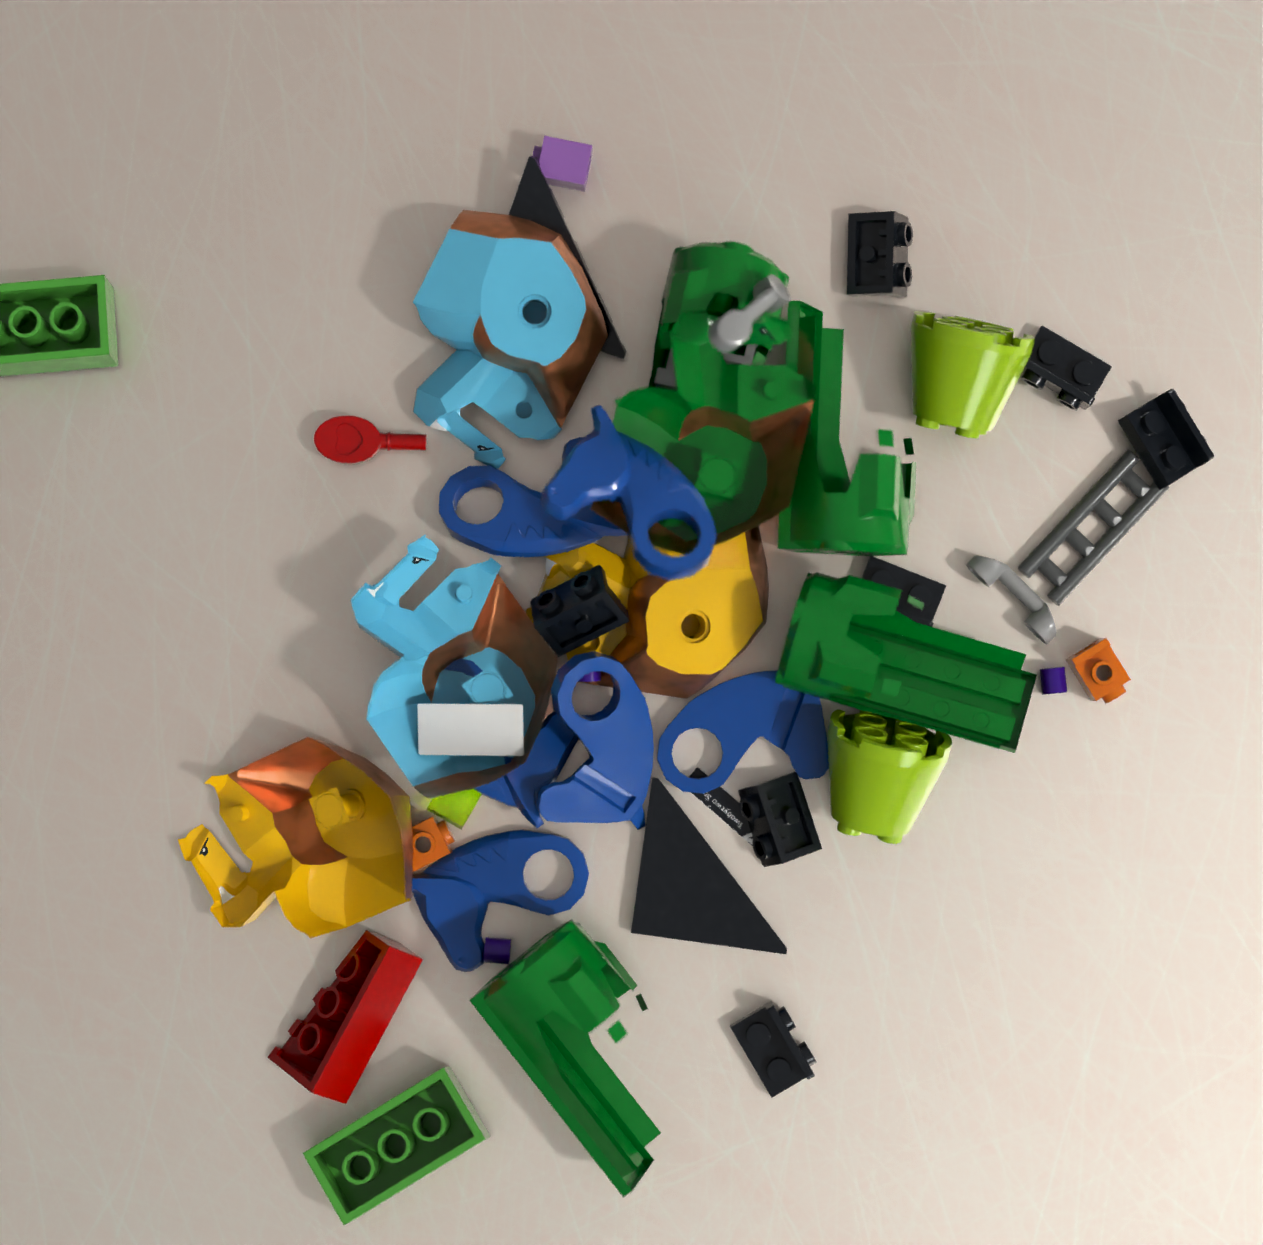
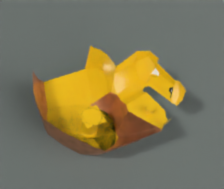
M759 525L724 543L714 545L709 562L704 568L692 577L668 580L648 573L634 558L630 535L628 536L623 558L596 543H591L568 552L544 556L546 558V574L537 596L574 578L581 572L601 565L605 570L608 586L626 607L629 614V622L566 653L567 661L574 655L591 651L612 656L626 668L641 692L689 698L704 688L736 659L766 624L769 582ZM654 547L664 555L672 557L684 556V554ZM530 607L526 609V614L533 623L532 611ZM601 671V681L581 682L613 688L611 676Z
M306 737L230 774L211 776L204 783L215 787L219 798V814L242 852L253 861L250 873L239 870L216 838L203 824L191 830L185 838L178 839L184 859L192 862L214 900L210 910L222 927H242L255 921L277 897L287 920L295 929L305 933L309 938L347 928L412 899L413 835L410 797L388 774L368 759L344 748L310 737Z

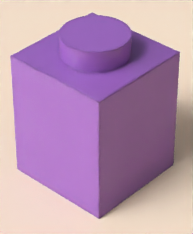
M544 136L542 147L535 146L533 156L537 157L548 185L585 192L593 153L592 145Z

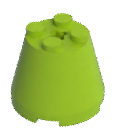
M915 311L910 327L913 414L917 416L915 424L931 429H939L940 425L956 427L955 434L979 439L980 435H986L987 431L994 429L1032 354L1035 337L1024 334L1023 337L1014 338V331L1009 327L960 316L934 318L935 313Z
M837 709L831 714L827 730L830 811L832 817L838 822L837 830L850 836H859L861 832L876 835L883 842L899 844L902 842L903 835L911 831L949 759L952 739L948 734L939 731L933 733L925 727L862 710L856 714L845 715L846 711Z

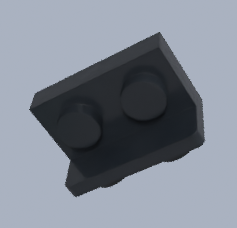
M895 211L848 214L847 295L853 297L892 295L898 298L907 297V287L912 282V269L908 263V246H911L913 241V230L907 216Z
M1042 325L1034 336L1035 341L1032 354L1022 372L1021 379L1036 389L1042 390L1046 386L1058 394L1056 400L1072 410L1077 411L1079 407L1083 409L1091 407L1095 400L1094 396L1112 366Z
M1174 389L1164 392L1118 420L1159 490L1169 486L1214 458V454L1209 448L1206 439L1200 433Z
M869 556L861 579L902 590L896 611L917 623L932 627L934 624L932 621L946 585L876 557ZM909 595L924 603L923 610L907 602Z
M601 565L577 574L574 578L542 592L530 601L534 628L558 657L630 621L628 610L608 586L605 570Z
M796 772L788 773L738 791L741 799L740 810L743 817L748 821L753 836V850L764 867L783 864L822 849L799 776Z
M770 1001L730 1025L771 1098L805 1078L809 1080L815 1076L810 1066L817 1062L805 1041L797 1045L790 1031L796 1028L784 1006L777 1010L773 1002Z

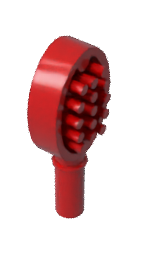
M338 416L326 420L318 427L314 435V443L317 450L323 456L334 462L359 464L372 459L380 450L385 449L387 451H426L427 434L382 433L378 431L374 424L366 419L357 416Z

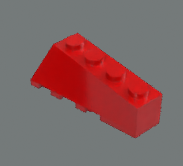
M366 930L336 968L337 978L330 987L321 988L312 999L316 1004L304 1020L297 1018L288 1030L291 1037L282 1048L276 1046L267 1058L311 1093L346 1104L423 959L401 943Z

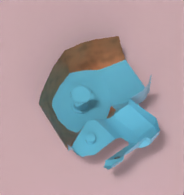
M463 210L450 227L413 301L421 321L430 333L456 349V351L416 389L413 412L428 427L449 431L474 451L475 460L494 468H499L506 460L503 457L502 449L460 416V409L472 402L519 438H533L536 440L554 439L562 430L561 427L608 337L603 314L583 268L561 234L531 220L506 214Z
M425 534L407 546L408 554L379 583L372 586L365 583L351 599V604L359 628L400 657L398 661L381 673L373 686L372 698L368 704L367 721L411 785L423 796L430 799L473 789L493 782L525 763L542 728L551 697V687L556 677L558 658L534 628L530 618L498 573L501 565L492 558L483 563L455 569L414 611L401 608L399 598L434 563L439 551L432 540L425 538ZM462 658L473 661L483 671L473 677L462 672L445 670V668L455 660ZM522 704L524 755L508 756L513 758L511 763L505 764L504 756L419 755L417 705Z

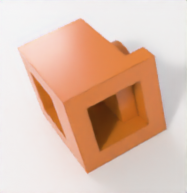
M1099 638L1065 660L1089 699L1097 701L1102 698L1106 704L1124 694L1126 689L1123 684L1131 679L1110 647L1111 644L1107 638ZM1101 665H1105L1110 672L1109 677L1105 681L1099 680L1096 676V670Z
M435 815L412 826L413 872L452 852L449 844L455 842L454 836L446 821L438 822ZM425 836L430 840L431 847L428 851L422 852L417 849L416 840L418 837Z

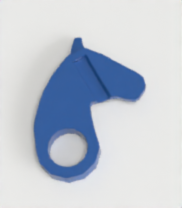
M601 405L592 407L591 414L594 430L574 446L561 467L546 484L541 493L542 508L549 515L560 520H566L594 501L611 499L610 502L618 501L625 513L634 558L650 574L668 580L692 577L708 564L717 537L713 519L702 495L669 460L651 447L618 432ZM671 518L682 520L690 525L697 534L698 545L692 552L684 556L672 557L664 555L653 547L648 538V530L654 523L662 519Z
M584 437L569 440L564 445L562 464L574 446ZM490 465L468 466L452 475L439 496V514L450 535L468 546L492 555L505 557L548 556L568 552L594 543L603 536L629 535L591 510L593 503L583 507L566 520H560L549 515L542 508L540 492L526 487L506 473ZM474 488H492L502 495L503 504L500 512L495 518L486 523H466L457 516L456 509L459 500L465 493Z
M597 651L574 655L557 671L551 687L553 710L574 732L590 756L569 778L564 781L549 783L540 788L536 801L537 810L546 821L612 823L631 820L638 830L645 827V815L642 804L647 796L653 769L654 751L653 730L645 697L630 673L614 657ZM603 671L608 673L613 682V695L609 703L601 711L593 715L576 713L572 704V692L576 683L584 675L591 672Z
M462 658L453 661L444 669L462 672L471 677H475L483 671L473 661ZM553 711L543 721L542 728L525 763L499 779L473 789L502 804L518 808L531 824L539 828L544 824V821L536 806L538 791L541 787L556 782L578 741V737ZM504 756L505 764L511 763L513 758Z
M778 670L755 672L725 681L691 700L667 726L659 739L657 761L666 780L681 791L704 794L724 785L748 748L761 736L781 748L789 756L792 767L800 778L805 780L820 778L829 769L828 742L820 698L776 684L775 679ZM689 729H706L713 733L721 743L723 752L721 763L716 771L709 776L702 778L688 777L681 773L673 762V744L679 735Z
M511 830L472 840L453 849L450 854L434 862L423 873L412 874V892L424 921L438 941L449 962L456 970L472 972L484 964L485 943L482 938V924L488 909V903H505L548 916L570 910L584 895L589 870L584 853L569 838L531 830ZM552 849L561 852L569 859L573 867L574 879L571 887L565 894L557 898L545 899L536 896L529 890L524 881V868L526 862L533 854L541 850Z

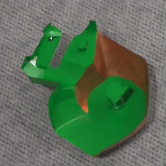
M706 310L686 311L681 313L670 331L677 391L652 387L630 391L623 397L614 400L617 407L613 425L618 432L651 447L665 457L696 487L702 495L713 519L717 536L714 545H717L774 518L790 506L813 401L816 399L815 385L803 375L794 372L787 365L726 364L722 352L712 345L708 336L709 326L718 317L707 314ZM764 314L760 320H756L752 324L750 337L741 345H780L786 340H791V326L787 319ZM611 499L593 502L591 510L629 534L625 513L620 502H610ZM674 518L662 519L654 523L648 530L649 541L654 547L685 555L692 552L698 545L697 534L690 525L682 520Z

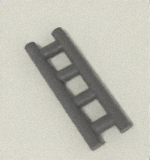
M1127 450L1018 566L1019 571L1027 578H1030L1038 570L1055 586L1047 596L1057 606L1063 603L1169 489V486L1159 490L1154 481L1150 486L1132 470L1140 459L1130 450ZM1120 481L1138 497L1123 515L1118 513L1104 499ZM1092 511L1110 526V529L1095 545L1076 529ZM1065 540L1083 556L1067 575L1049 559Z

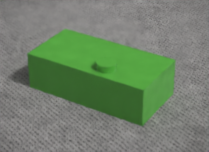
M105 275L0 284V377L118 366L114 288Z
M448 1066L441 1068L305 1151L303 1155L343 1225H346L487 1140L491 1135L453 1070Z

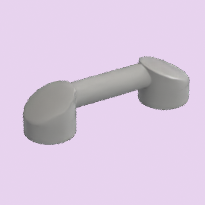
M772 274L766 276L754 286V300L741 311H729L709 326L708 336L712 345L717 350L724 353L735 350L750 337L752 324L765 312H776L790 301L788 289L779 278Z
M977 555L966 564L968 569L987 587H990L999 579L1032 612L1024 621V624L1038 639L1047 645L1056 636L1054 619L1048 605L1008 565L995 559Z

